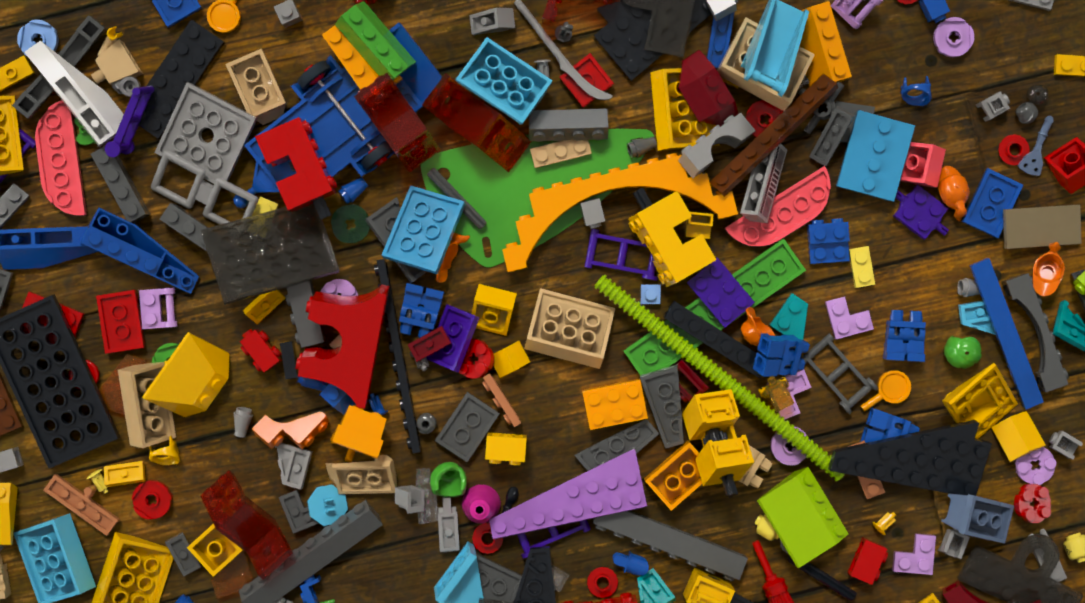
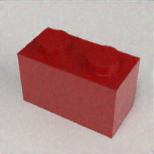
M862 537L847 573L854 578L873 585V582L877 581L880 576L879 568L881 563H885L888 557L887 548Z

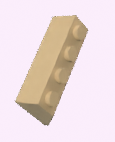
M164 362L132 365L118 370L131 446L146 448L169 440V436L176 438L172 411L142 398L164 367Z

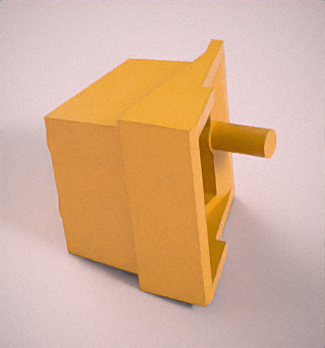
M349 405L330 441L332 444L348 448L344 459L346 462H352L356 451L377 459L384 441L381 440L386 418H383L379 413H370L356 405Z

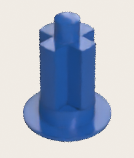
M371 393L368 401L372 411L381 415L386 414L388 410H384L379 396Z

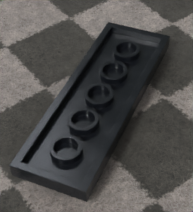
M190 20L147 84V86L154 87V92L151 94L139 126L160 139L186 83L190 82L197 85L225 42L193 20Z

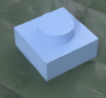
M641 285L640 304H660L661 285Z

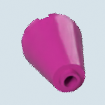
M475 485L468 489L463 496V512L469 520L475 523H488L489 519L497 516L500 511V497L488 485Z

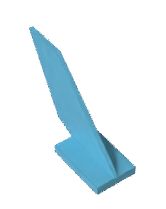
M467 541L434 586L437 602L484 603L475 546Z

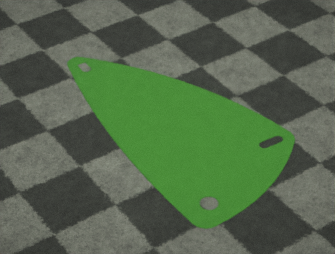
M608 129V139L588 140L591 155L539 168L534 167L530 149L560 141H529V135L508 137L428 155L421 162V172L426 190L447 196L427 174L433 168L437 171L440 168H447L450 171V177L447 181L487 222L482 229H478L462 212L454 233L470 236L467 242L460 243L459 245L482 266L493 267L505 262L502 249L506 248V244L517 242L518 245H521L515 221H519L520 216L528 214L534 217L529 193H533L532 189L544 187V190L552 188V184L563 182V185L569 184L571 179L582 177V180L589 179L590 174L601 172V175L608 174V170L620 167V170L628 169L627 165L640 162L644 155L639 158H631L627 150V143L632 139L654 137V135L647 129ZM613 190L593 196L587 200L600 198L601 202ZM575 205L560 216L542 235L535 247L556 236L582 217L580 205ZM483 237L490 239L492 250L490 258L484 255Z

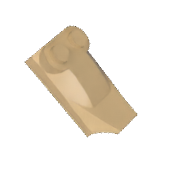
M263 49L225 64L246 112L257 117V121L262 125L274 121L284 114L286 101Z
M379 455L374 461L325 463L330 480L337 486L338 494L395 493L397 474L392 458L387 455Z

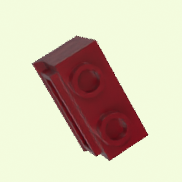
M682 359L675 364H678V370L699 390L696 394H703L709 389ZM680 385L681 399L685 403L690 402L693 397Z

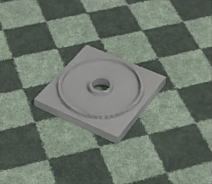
M187 82L155 153L162 156L163 152L168 150L205 169L204 179L213 184L217 178L229 181L258 118ZM206 128H210L214 134L213 140L209 143L202 139V131Z

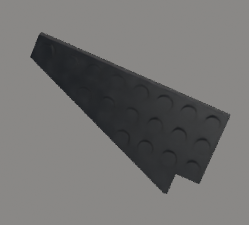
M621 0L597 8V11L608 24L593 37L627 78L632 81L712 13L707 6L706 0Z

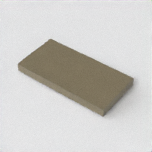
M1078 204L1003 209L1004 249L1049 246L1050 243L1058 242L1059 245L1082 244L1081 209Z

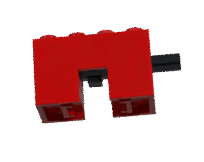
M298 117L255 136L267 164L271 163L272 167L291 160L289 162L291 170L293 172L296 171V174L276 182L287 210L295 212L314 204L321 220L331 216L324 198L336 194L335 188H337V184L333 176L328 175L327 165L323 157H319L317 153L319 147L315 139H312L310 135L313 133L309 122Z

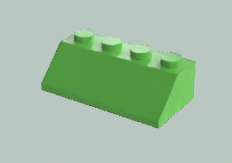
M365 1L355 4L341 15L335 23L336 27L387 86L416 63Z

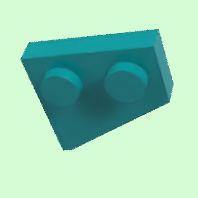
M791 293L769 325L783 335H794L798 339L803 340L808 304Z
M1063 300L1059 304L1053 335L1085 351V324L1077 313L1073 314L1067 307L1069 305L1068 301Z
M654 568L650 569L647 574L637 578L641 603H673L676 601V597Z

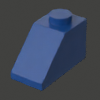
M328 384L320 393L332 407L343 415L349 405H356L347 393L332 384Z

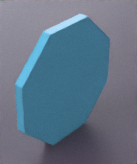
M332 484L316 487L307 500L310 517L322 526L333 524L348 510L346 495L338 494L337 488Z

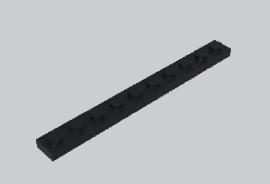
M386 259L377 260V265H374L376 276H380L381 284H378V287L381 285L390 286L384 315L387 314L388 319L385 327L387 334L391 335L392 340L389 342L390 353H394L395 361H392L394 373L398 372L399 380H396L397 391H401L402 399L399 400L401 411H405L406 418L403 419L404 429L409 431L407 445L408 449H412V453H418L422 449L416 427L415 411Z

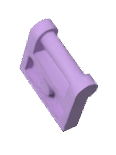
M835 0L831 7L853 28L858 29L862 25L864 18L876 5H880L883 0H870L856 17L851 13L862 0Z
M175 288L139 290L142 329L178 327L174 312L173 294H175ZM163 294L166 297L167 322H163L161 295Z

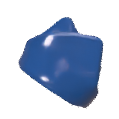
M928 76L925 77V83L911 84L907 86V80L904 77L903 86L900 87L902 99L908 104L915 106L929 104L932 94ZM913 89L922 91V94L919 96H909L907 93Z

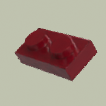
M440 326L409 343L408 347L416 362H419L452 344L444 327Z

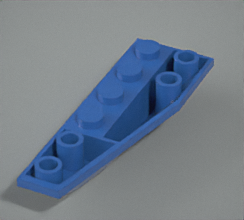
M99 207L80 241L83 245L190 294L199 278L195 272L137 225Z
M87 227L0 230V263L3 270L45 268L99 251L80 243Z

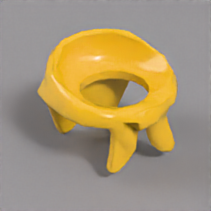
M169 436L170 445L155 450L152 449V446H149L150 461L160 465H175L180 462L177 443L173 440L172 436ZM157 455H167L168 457L159 458V457H156V456H157Z

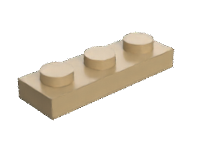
M564 140L530 149L535 168L592 154L588 140Z

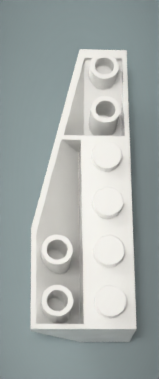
M39 41L24 52L99 147L115 137L124 114L107 92L42 41Z

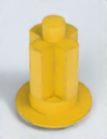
M887 512L877 523L872 522V524L879 533L886 535L884 531L896 521L894 519L896 514L894 512L891 514Z

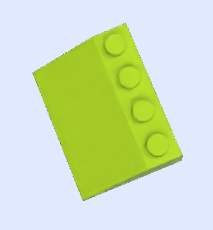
M809 467L794 471L757 500L797 568L802 567L824 553L848 535L847 530Z

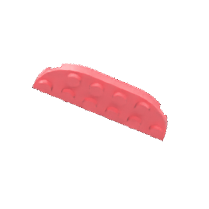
M61 100L48 108L42 118L39 119L36 127L35 143L41 185L48 200L61 211L72 215L84 216L87 215L74 116Z
M821 167L776 195L768 223L752 222L743 216L724 229L733 239L748 246H766L784 238L817 217L826 206L831 189L830 177L826 167Z

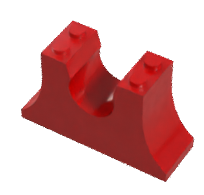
M381 285L370 293L358 296H340L318 291L315 292L314 296H310L306 305V313H309L308 319L319 325L334 327L341 335L342 345L335 349L306 347L304 352L300 353L299 358H297L295 369L299 370L298 376L332 384L347 393L357 407L365 409L369 398L390 286Z

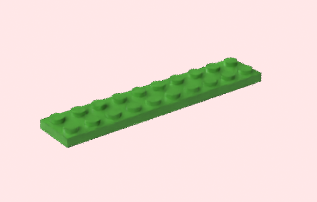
M783 238L732 275L755 302L750 306L753 308L805 272L806 269ZM697 298L685 307L718 329H724L700 298ZM744 311V312H743L740 316H738L736 319H738V318L741 317L743 314H745L746 311ZM665 321V325L668 324L670 329L673 328L675 333H679L678 336H683L684 340L689 341V344L692 343L694 348L703 343L670 321ZM652 331L623 350L640 376L667 368L681 359V354L677 355L676 350L672 351V347H667V343H662V339H657V335H652Z

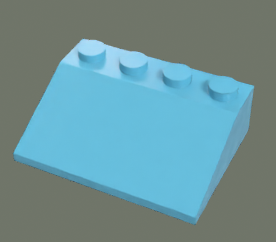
M486 37L455 79L456 82L521 125L539 104L553 81L488 37Z
M70 513L13 533L38 603H52L82 594L96 587Z

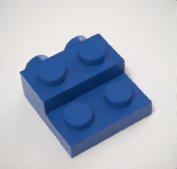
M843 218L831 219V223H824V220H813L812 224L807 225L809 264L850 261L848 222H843Z

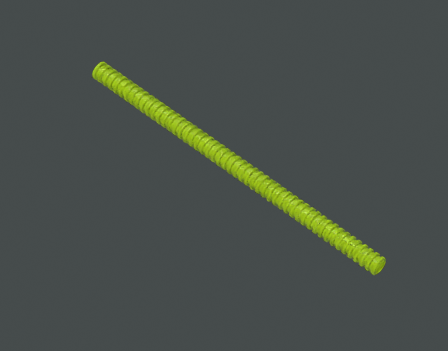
M602 275L597 281L594 288H598L600 293L603 292L605 297L608 296L609 300H613L615 305L618 304L620 309H624V312L627 311L628 315H632L634 320L637 319L639 324L642 323V327H647V331H652V335L656 334L657 339L661 338L662 343L666 342L667 347L671 346L672 351L676 350L677 355L681 354L682 359L686 358V362H691V366H696V370H701L700 373H704L705 377H709V380L711 382L714 381L715 385H719L720 389H732L735 401L738 400L740 405L743 404V407L748 408L749 412L752 411L753 415H757L759 420L762 419L764 424L767 423L769 428L772 427V430L777 431L778 435L781 434V438H786V442H791V446H796V450H801V454H806V458L810 457L811 462L815 461L816 466L820 465L821 470L825 469L824 472L826 474L830 473L829 476L831 478L835 477V481L843 478L844 473L833 472L828 469L832 455H828V452L823 451L822 447L819 448L817 443L814 444V441L812 439L809 440L807 435L804 436L803 432H799L798 428L795 429L793 424L790 425L788 420L785 421L783 416L780 417V414L775 413L774 409H770L769 405L766 406L764 401L761 402V399L759 397L756 398L754 393L751 394L750 390H746L745 386L742 387V383H737V379H732V375H727V371H722V367H717V363H712V359H707V355H702L703 352H699L698 348H694L693 344H689V341L684 340L683 336H678V332L675 333L674 329H670L668 324L665 325L663 320L660 321V318H656L654 313L651 314L649 309L646 310L644 305L641 306L639 301L636 302V299L631 298L630 294L627 295L625 290L622 291L620 286L617 287L615 282L612 283V279H607L606 275Z

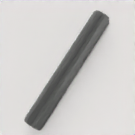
M435 168L428 172V177L448 197L465 202L466 205L463 213L478 229H482L487 224L480 214Z

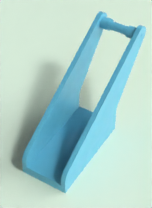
M768 0L740 66L745 69L744 80L760 81L777 91L778 96L782 97L790 81L808 18V10L801 11L780 0Z

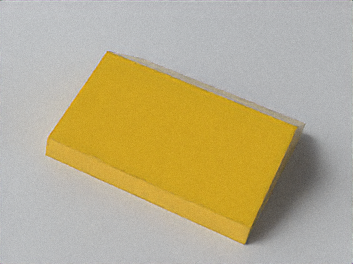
M1027 411L1010 416L991 427L1009 462L1046 446Z

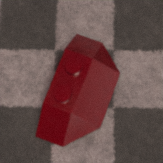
M697 50L682 60L678 89L698 122L722 126L731 115L737 116L738 110L734 98L718 71L700 50Z

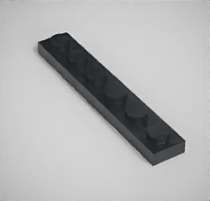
M676 301L672 302L663 316L665 319L761 379L763 377L753 369L756 352Z

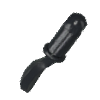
M509 488L502 513L512 509L511 505L517 501L519 496L518 488Z

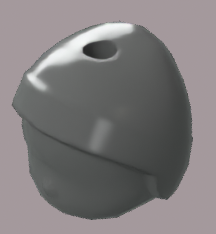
M1025 102L1018 106L1016 115L1021 123L1030 124L1038 117V110L1033 103Z
M429 413L420 415L416 422V427L422 434L431 433L437 425L436 418Z

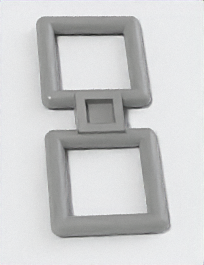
M168 150L164 151L153 178L151 189L188 209H191L195 200H198L206 205L203 211L205 218L240 236L244 235L258 203V197L222 178H217L214 185L204 180L205 169ZM169 160L197 174L187 199L160 186ZM221 187L249 201L240 226L212 212Z

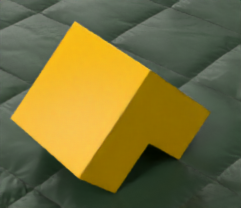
M690 212L692 217L686 220L685 237L695 238L702 234L704 239H710L714 214Z
M520 341L494 353L493 366L500 378L530 363Z

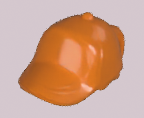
M944 166L941 169L938 191L943 203L955 210L954 217L956 220L961 221L967 214L965 204L970 195L969 186L958 170L951 166Z
M453 234L438 274H436L437 282L442 283L446 281L448 269L451 268V262L458 252V244L467 242L470 236Z
M1058 242L1050 243L1049 252L1041 255L1035 261L1033 267V288L1038 295L1043 297L1050 296L1057 290L1064 275V262L1057 253L1061 249Z
M748 307L746 309L748 319L742 324L741 332L744 340L751 345L758 346L761 333L775 336L769 326L762 322L760 317H756L755 310L752 307Z

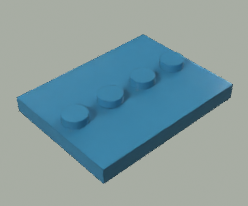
M857 110L836 187L894 202L915 125Z
M410 185L382 252V257L438 274L466 205L465 202Z

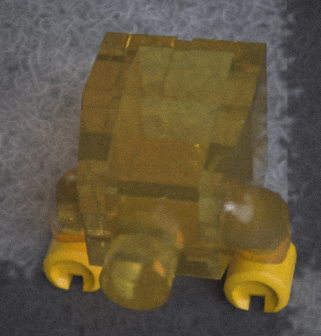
M771 376L767 379L769 385L758 389L760 396L765 399L768 398L776 412L794 404L787 390L789 383L786 377L779 378L776 381L775 377Z

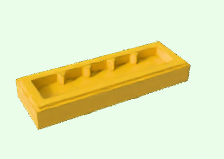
M25 55L0 68V92L35 74Z

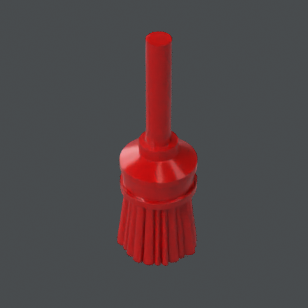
M760 541L752 542L766 575V582L763 584L762 589L765 591V596L768 598L769 603H794L788 592L785 578L777 577L776 573H773Z

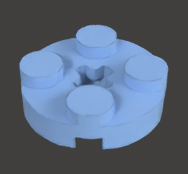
M31 20L20 28L17 42L22 52L36 44L33 39L37 38L38 35H41L44 44L54 52L56 51L59 38L57 30L43 20Z

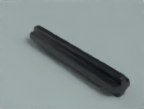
M789 555L787 561L796 566ZM808 562L799 568L846 599L853 601L857 593L813 564Z

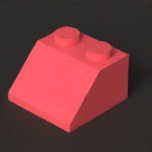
M911 142L900 181L937 188L946 149L933 144Z

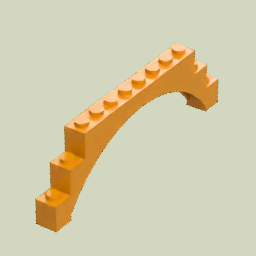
M677 153L666 155V159L660 161L658 158L649 159L647 164L639 165V162L627 165L628 169L620 170V167L608 170V174L601 175V172L590 174V178L582 180V177L570 180L571 183L563 185V182L554 183L551 185L552 188L545 190L544 187L532 189L533 193H529L534 217L528 214L520 216L519 221H515L521 245H518L517 242L506 244L505 249H502L507 271L513 272L528 268L527 261L547 229L569 209L601 193L638 187L662 189L670 192L678 191L680 195L705 206L716 214L717 219L720 220L738 215L733 192H729L724 197L716 191V195L713 196L708 174L700 173L695 178H688L686 170L678 161L682 155L678 156Z

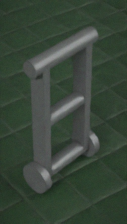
M829 333L801 358L805 360V364L809 363L841 399L839 402L840 406L850 415L852 413L850 408L872 389L877 391L879 388L869 377L865 379L834 345L832 342L834 338ZM829 345L842 359L843 363L826 377L811 359ZM848 368L865 385L849 400L832 384Z

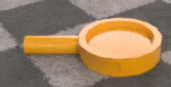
M217 0L208 8L207 21L215 31L230 33L239 26L241 12L235 5L237 0Z
M889 370L883 373L877 382L878 394L860 407L866 412L881 400L890 403L904 401L911 392L909 377L898 370Z

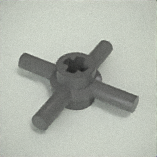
M839 81L837 82L839 88L821 104H827L826 108H828V111L822 112V107L819 106L813 112L814 116L804 131L811 134L821 119L826 120L831 117L836 108L834 100L845 86ZM802 88L798 94L801 95L806 90Z

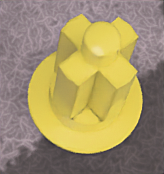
M102 469L91 473L87 479L90 478L98 491H103L105 494L108 492V487L104 485V477L100 473Z

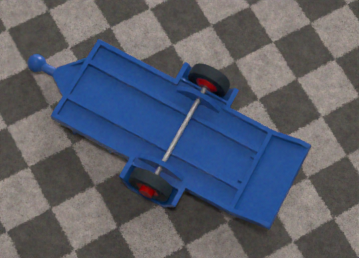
M399 22L389 31L416 61L414 65L400 75L403 79L402 81L370 102L345 67L341 68L332 55H330L326 61L322 60L315 65L312 64L304 70V73L297 81L298 83L291 86L301 101L259 134L300 117L309 122L313 133L310 135L312 139H315L319 147L317 153L319 157H323L327 165L328 175L334 177L349 164H352L360 176H363L385 163L400 148L401 144L392 131L424 107L447 87L448 83ZM255 137L244 145L256 160L253 184L247 192L253 195L257 193L279 192L276 182L296 174V171L293 172L289 165L291 160L272 167L271 163L267 164ZM238 195L234 196L233 201L238 208H245L249 204V201Z

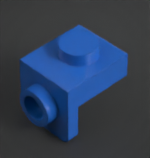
M313 574L300 585L302 591L300 595L304 603L319 602L312 585L321 580L320 575L314 577Z

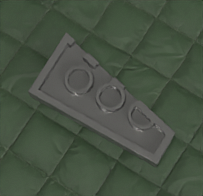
M397 197L365 219L384 247L400 211ZM395 262L410 283L427 272Z
M678 364L641 375L640 379L665 449L684 444Z
M644 419L575 454V457L589 471L630 450L635 449L636 453H638L659 433L647 419Z

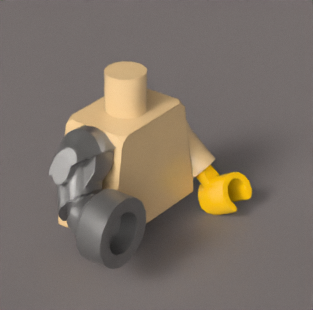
M115 26L107 30V37L98 52V58L95 60L100 69L92 73L91 76L97 84L107 79L117 93L131 97L132 90L136 87H141L140 82L135 77L143 73L125 43L117 40L123 34L122 32L116 34L115 29L117 27Z

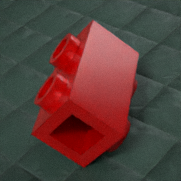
M250 329L242 335L244 339L240 341L242 344L241 349L247 356L250 355L254 359L253 365L258 371L262 370L265 373L282 360L280 357L282 355L275 345L273 347L268 342L270 338L263 330L255 329L253 331Z

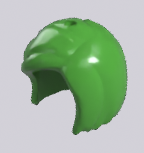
M950 336L944 346V355L950 365L955 368H970L978 363L982 357L981 345L974 337L961 339Z
M444 462L438 465L433 470L430 478L432 493L443 497L464 495L467 486V477L464 469L454 462Z

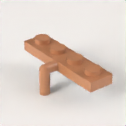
M54 474L43 490L106 536L110 534L120 520L91 499L97 491L95 485L86 487L83 493L58 474Z

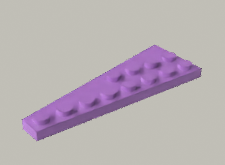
M635 449L630 450L489 519L493 539L647 507Z

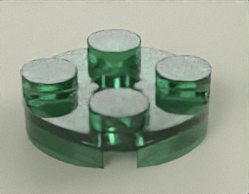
M345 205L338 208L331 219L335 237L344 243H358L365 239L370 231V227L365 221L369 217L368 213L357 205ZM354 219L356 227H351L349 230L346 221Z

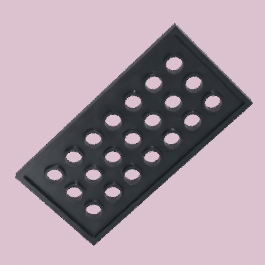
M55 294L0 318V365L48 468H52L120 438ZM42 315L48 317L49 322L46 326L40 322ZM24 323L30 324V326H31V332H30V333L24 332V330H23V324H24ZM8 330L14 334V339L12 341H9L6 338V332ZM50 333L55 334L57 337L55 344L51 343L48 339ZM32 341L39 343L40 348L38 351H34L31 348ZM16 348L22 352L21 359H17L14 356ZM58 351H62L65 354L63 362L57 359ZM41 359L47 361L48 367L46 369L40 367L39 361ZM24 366L30 369L29 377L24 376L22 373ZM66 369L72 370V372H73V378H72V379L66 378V376H65V370H66ZM49 377H53L56 380L55 387L49 386L47 382ZM32 384L39 388L37 395L33 394L30 390ZM74 387L81 389L82 394L80 397H76L73 394ZM58 394L64 397L63 405L56 402ZM40 402L46 404V412L39 410L38 405ZM82 405H87L89 407V415H85L82 413ZM66 412L70 413L73 417L71 423L66 422L64 419ZM48 420H52L55 423L54 430H50L47 427ZM90 423L97 424V433H93L90 430ZM74 430L80 432V440H75L72 437ZM56 438L63 440L62 448L55 445Z

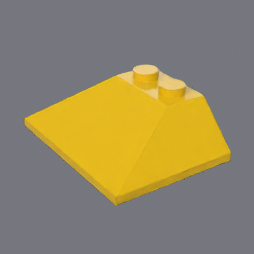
M188 332L142 398L183 417L206 411L228 380L229 353Z
M995 363L958 386L942 400L956 423L971 420L979 422L975 436L976 439H979L1018 404Z

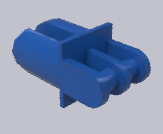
M629 551L628 555L619 552L613 554L614 563L624 567V573L628 572L638 576L647 574L649 565L644 557L633 554L631 551Z

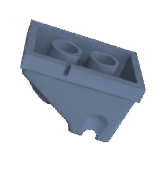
M970 494L947 495L951 500L947 517L941 519V522L958 530L961 534L1005 544L1014 505Z

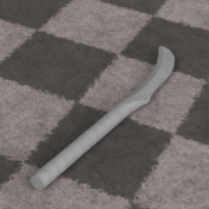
M521 0L514 2L518 10L556 57L562 71L566 72L588 95L598 100H610L613 98L611 94L605 93L586 81L561 53Z

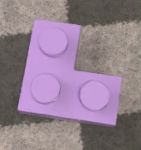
M845 297L825 301L835 339L874 329L869 310L850 315Z
M805 370L797 371L796 375L785 376L788 385L781 387L779 379L767 383L780 417L783 416L787 419L800 414L794 395L811 388Z
M915 533L913 553L894 551L892 571L933 575L936 536Z

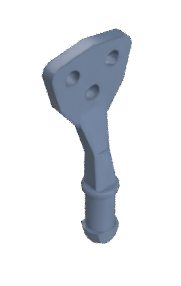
M1047 116L1044 119L1045 121L1038 132V138L1033 150L1026 154L1018 164V168L1027 174L1036 176L1041 174L1043 166L1041 149L1054 122L1052 116Z

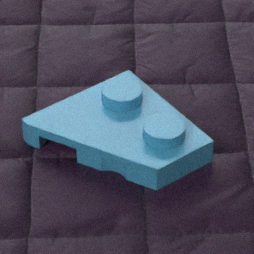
M983 301L958 305L960 323L962 325L996 335Z

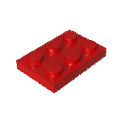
M137 290L96 296L105 354L145 348Z
M28 292L22 308L46 297ZM60 304L74 337H76L85 313ZM45 315L40 317L42 325L46 326L49 322L48 317ZM23 324L24 332H31L30 324ZM50 333L48 339L51 343L55 344L57 337L55 334Z

